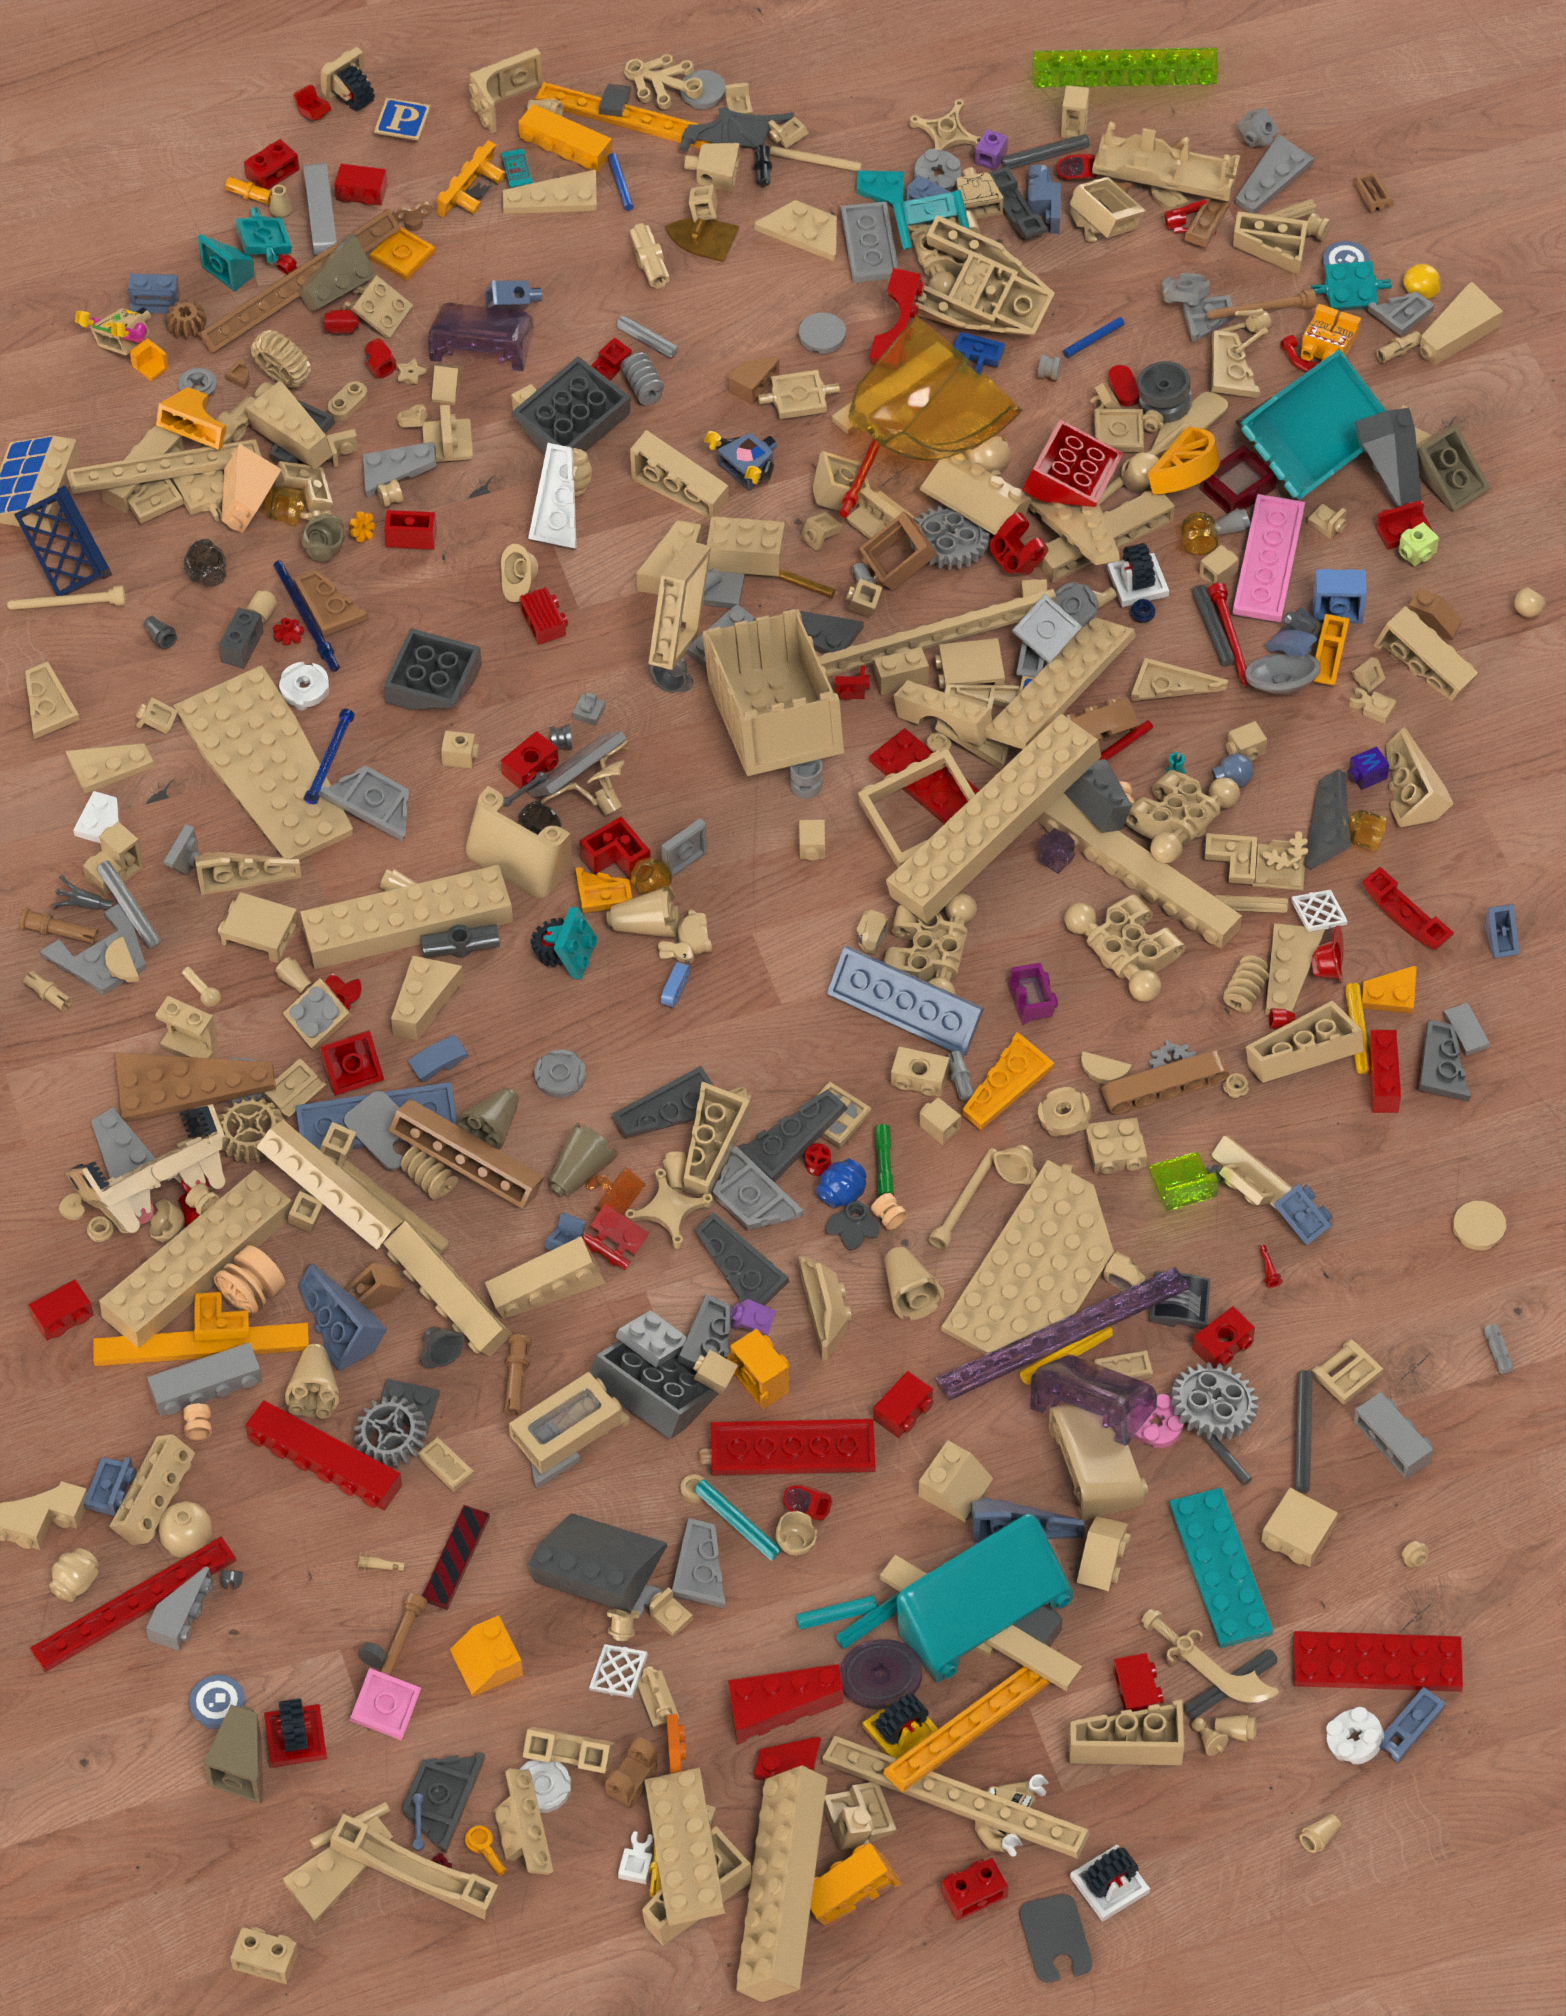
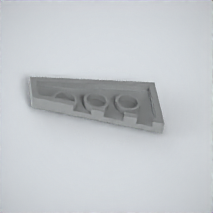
M1278 134L1237 195L1235 204L1247 213L1256 214L1311 167L1314 158Z

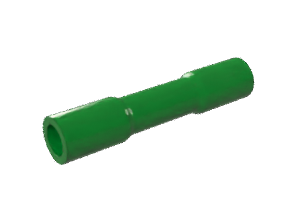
M880 1124L875 1127V1145L878 1158V1197L886 1193H891L894 1196L890 1155L891 1131L889 1125Z

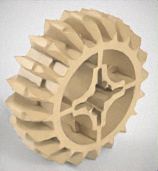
M274 330L264 331L257 336L251 347L252 356L255 358V362L260 365V369L266 372V375H269L272 380L277 382L281 380L287 388L293 389L299 387L307 380L311 372L310 362L307 361V356L303 355L302 350L290 341V338H286L283 334H278Z
M252 1096L250 1101H246L242 1097L239 1104L232 1100L231 1108L224 1107L223 1114H218V1119L225 1135L222 1139L221 1150L226 1152L228 1158L234 1156L237 1163L244 1158L247 1164H249L251 1159H255L259 1164L260 1157L263 1156L269 1160L256 1147L266 1135L264 1133V1126L267 1123L273 1127L281 1120L285 1121L281 1111L275 1109L273 1102L266 1104L264 1098L256 1102L254 1096ZM235 1126L237 1128V1134L234 1137H232L230 1135V1132L232 1128Z

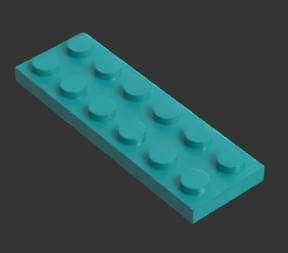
M1222 1488L1170 1500L1169 1508L1219 1648L1273 1635L1272 1625Z

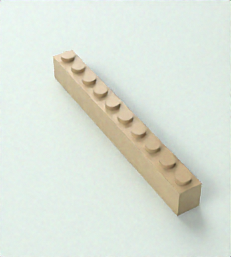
M1064 793L1036 819L1049 833L1059 836L1068 846L1082 852L1088 860L1098 863L1107 873L1121 879L1127 887L1141 893L1147 901L1160 906L1166 914L1171 917L1174 916L1183 922L1189 930L1196 931L1208 943L1222 949L1240 931L1242 915L1168 864L1158 862L1153 858L1152 853L1120 831L1102 832Z

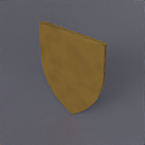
M686 218L665 226L670 238L683 250L720 262L725 261L739 230L737 225L714 219L704 220L702 218H697L696 222L693 221V218Z

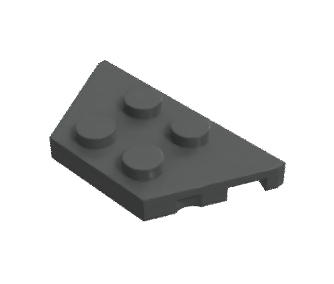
M476 1753V1756L459 1758L457 1755L449 1756L445 1759L433 1758L422 1760L402 1808L403 1814L416 1826L413 1796L416 1793L423 1795L424 1800L421 1803V1832L443 1853L448 1851L485 1761V1754Z

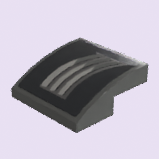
M1155 1272L1152 1280L1149 1321L1170 1327H1175L1180 1323L1201 1330L1207 1326L1210 1279L1184 1273Z

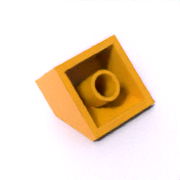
M499 1615L473 1626L450 1648V1653L472 1697L523 1676L522 1660Z

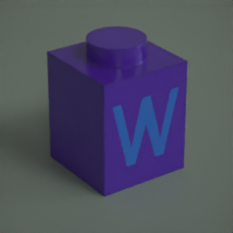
M1376 746L1351 757L1348 775L1353 783L1356 782L1359 788L1363 790L1386 780L1390 764Z

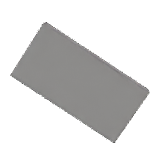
M1468 1003L1444 1010L1443 1016L1448 1024L1454 1025L1458 1043L1465 1056L1489 1048L1490 1042Z

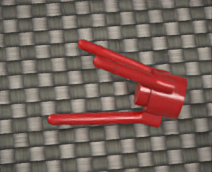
M1204 199L1181 208L1165 211L1167 229H1174L1175 234L1186 233L1188 228L1182 227V225H1186L1185 215L1198 212L1201 206L1207 203V200Z

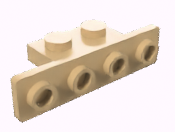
M1223 1136L1212 1153V1157L1223 1165L1219 1174L1226 1179L1225 1183L1233 1189L1240 1190L1245 1194V1199L1253 1205L1270 1203L1275 1207L1274 1203L1293 1189L1229 1136Z
M509 1768L505 1774L510 1797L494 1809L505 1859L515 1861L524 1854L529 1873L550 1875L553 1872V1867L531 1772L529 1770Z

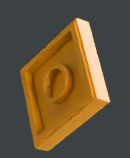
M400 227L399 231L381 242L369 256L370 260L407 281L436 253V248Z

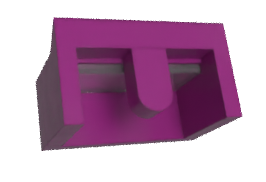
M1041 963L1012 967L1007 985L1022 1026L1031 1020L1053 1017L1054 1010L1058 1007V1000L1056 994L1051 992L1049 975L1047 972H1044Z

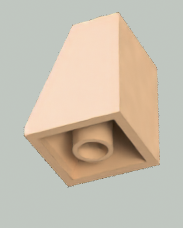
M239 444L224 468L222 521L231 529L243 534L282 469Z

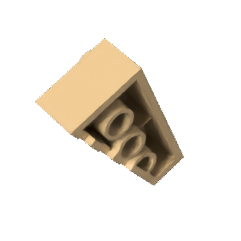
M281 380L245 408L251 427L314 470L332 456L325 433Z
M1406 606L1385 625L1373 645L1378 650L1384 648L1390 652V658L1398 663L1401 660L1406 663L1410 668L1409 671L1415 676L1427 678L1426 681L1429 686L1452 702L1471 685L1478 674L1471 663L1459 656L1451 645L1446 644L1434 629L1429 628L1420 620L1415 612L1409 610Z
M705 1082L701 1083L696 1118L684 1173V1192L700 1198L704 1194H712L723 1167L731 1155V1150L735 1146L750 1115L749 1099Z
M580 1236L485 1282L496 1310L505 1319L606 1284L594 1255Z
M1182 1699L1172 1701V1704L1160 1706L1159 1704L1150 1705L1148 1709L1132 1712L1131 1709L1124 1710L1119 1715L1107 1717L1105 1714L1070 1721L1069 1764L1182 1765L1184 1753Z
M715 1826L711 1832L723 1902H725L751 1883L752 1870L749 1861ZM662 1888L642 1909L645 1927L662 1946L698 1921L694 1920L669 1926Z

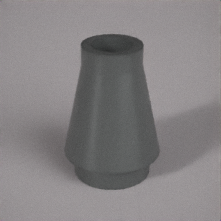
M150 616L144 621L143 626L152 637L156 646L167 649L174 645L177 640V634L173 627L156 619L154 616Z

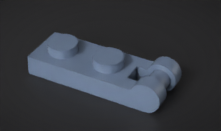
M1423 1687L1384 1732V1740L1382 1739L1379 1745L1380 1750L1388 1751L1392 1754V1759L1398 1763L1401 1762L1410 1748L1445 1709L1446 1703ZM1395 1736L1402 1740L1400 1745L1392 1741Z

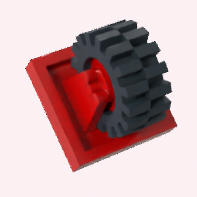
M301 1698L279 1701V1710L264 1713L271 1768L327 1759L320 1704L302 1706Z

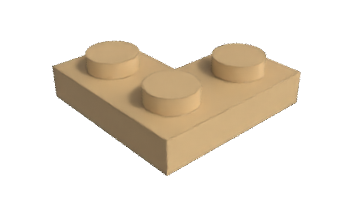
M1207 833L1205 860L1230 862L1229 883L1254 885L1257 837Z

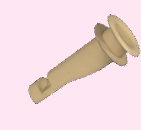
M362 1553L359 1555L358 1570H360V1567H364V1571H366V1568L385 1570L398 1568V1571L405 1570L403 1562L368 1557V1553H366V1556H362Z

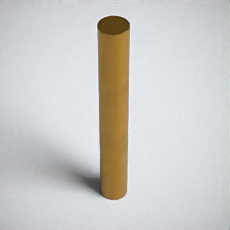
M781 568L779 576H774L833 598L836 589Z

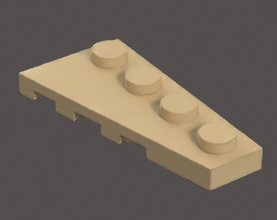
M596 169L503 190L504 214L597 211Z
M378 1816L365 1823L383 1837L392 1842L394 1841L393 1836ZM331 1846L283 1878V1883L314 1925L322 1919V1915L329 1907L332 1908L338 1902L341 1894L359 1879L358 1876L369 1867L330 1849Z

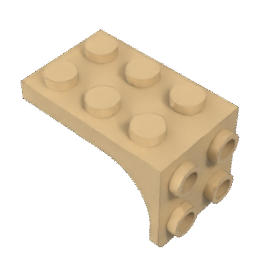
M537 47L470 73L471 108L474 113L478 112L484 128H488L492 134L497 132L495 105L543 84L541 53Z

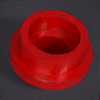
M280 254L277 257L278 261L275 264L284 274L287 275L297 268V261L292 256Z

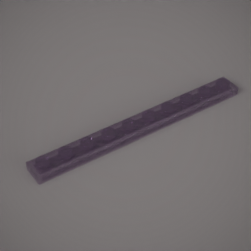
M1174 1267L936 1378L937 1384L948 1401L1189 1290L1187 1281L1177 1268Z

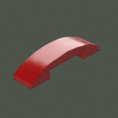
M614 337L598 352L599 358L590 366L611 381L620 371L622 362L630 357L632 350Z
M1378 867L1362 881V885L1382 911L1406 933L1422 944L1437 950L1454 935V932L1435 916L1431 919L1397 888L1398 882L1383 868Z

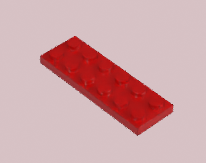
M904 728L869 756V762L884 775L888 776L889 774H897L905 770L907 766L914 762L919 763L927 759L934 752ZM947 766L902 788V790L943 824L968 802ZM967 780L976 795L980 790Z
M874 1419L711 1422L712 1475L875 1472Z
M1294 1631V1686L1421 1690L1425 1687L1429 1691L1462 1692L1461 1636Z

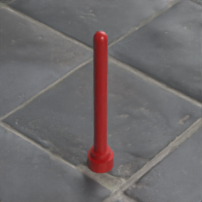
M1214 583L1207 588L1211 601L1217 605L1227 640L1235 657L1234 662L1240 681L1243 685H1248L1245 674L1247 667L1226 604L1228 591L1224 583Z

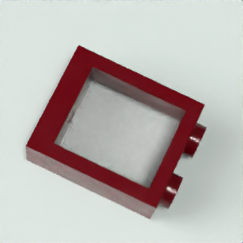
M1243 445L1220 461L1218 469L1209 478L1200 482V490L1228 514L1237 508L1239 510L1243 508L1246 510L1256 502L1257 494L1267 495L1276 487L1277 476L1269 465H1266L1254 451H1250Z

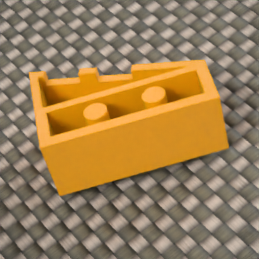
M871 1843L868 1845L864 1844L857 1847L852 1852V1856L846 1860L838 1861L831 1865L829 1871L823 1876L814 1878L810 1909L816 1919L825 1926L855 1910V1904L869 1896L872 1901L879 1897L877 1891L890 1884H893L896 1888L902 1882L887 1858Z

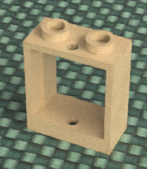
M1109 177L1078 185L1074 189L1073 197L1070 201V205L1107 238L1136 230L1146 212L1144 208ZM1098 200H1100L1101 202H1103V203H1104L1111 211H1113L1114 213H1111V212H1110L1105 206H1103Z

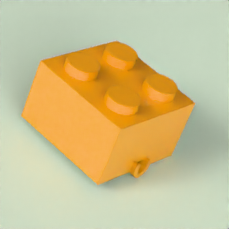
M755 1329L730 1345L731 1353L727 1356V1359L738 1365L734 1376L762 1409H765L789 1393V1362L783 1354L778 1355L767 1335L763 1336Z

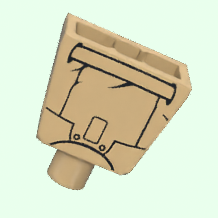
M966 168L962 172L963 177L957 179L956 190H961L965 209L972 211L976 219L1003 214V196L991 175L987 172L977 174L975 168Z

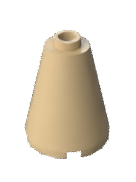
M671 886L663 887L611 906V911H607L608 926H612L613 930L618 932L670 938L677 937L679 911L678 906H674L671 899L676 898L673 888Z
M892 1248L886 1254L884 1262L895 1313L902 1319H904L903 1316L910 1317L911 1320L928 1316L938 1308L937 1303L940 1298L942 1301L944 1299V1289L941 1283L907 1248Z

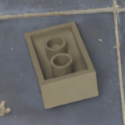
M1457 424L1443 428L1417 444L1419 475L1452 512L1490 489Z

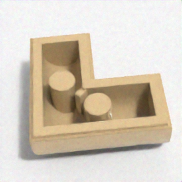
M279 461L277 467L282 470L275 480L277 486L303 490L310 513H313L312 511L314 510L328 511L332 507L333 502L323 467H318L314 470L308 465Z

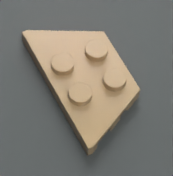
M794 200L761 218L754 224L755 231L833 262L836 260L837 216Z

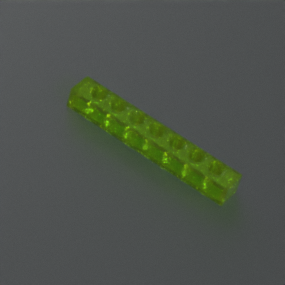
M1217 48L1033 51L1034 87H1066V85L1078 87L1217 84L1218 82Z

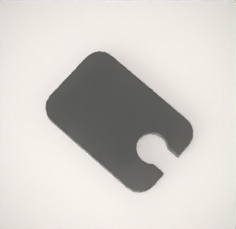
M1061 1894L1027 1902L1021 1907L1020 1919L1038 1979L1045 1983L1060 1980L1059 1972L1053 1965L1054 1959L1059 1955H1066L1073 1961L1072 1972L1074 1977L1087 1974L1091 1970V1954L1076 1902L1070 1895Z

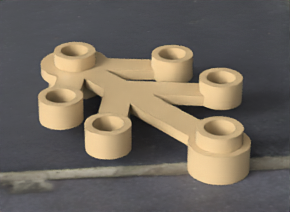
M664 54L660 58L646 63L639 59H632L627 62L624 73L627 79L635 81L638 89L637 96L641 103H648L652 100L651 91L649 88H646L644 79L652 81L658 96V106L660 109L665 110L671 107L672 102L670 96L666 94L663 85L685 91L687 96L692 99H698L702 96L704 87L699 78H690L685 82L671 77L680 73L684 76L691 75L694 72L692 62L684 60L674 66V59L670 54ZM659 67L663 68V70L657 72L651 71Z

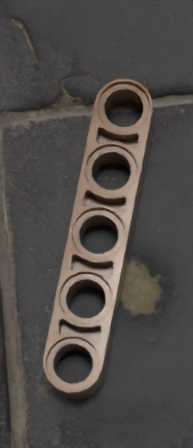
M1214 1050L1111 1081L1102 1087L1101 1092L1111 1114L1120 1115L1218 1085L1226 1081L1230 1074L1220 1052Z

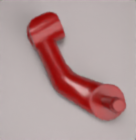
M1289 335L1281 341V349L1287 352L1292 364L1298 369L1308 372L1319 364V362L1307 361L1299 357L1295 350L1297 340L1294 335Z

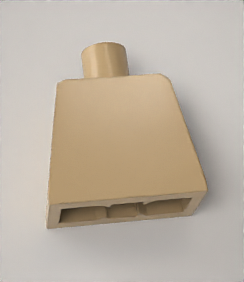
M739 143L701 145L699 156L686 155L684 168L697 170V183L700 185H714L716 189L733 192L740 160Z

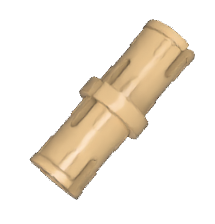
M1413 331L1402 338L1397 337L1393 339L1390 344L1376 350L1375 354L1378 361L1385 363L1396 356L1401 357L1405 355L1408 350L1420 345L1421 335L1418 331Z
M35 971L29 972L32 978L28 975L25 976L23 984L38 993L39 998L43 1001L48 1000L62 1012L67 1010L64 1004L68 1008L71 1006L72 998L57 989L56 984L52 981H46Z

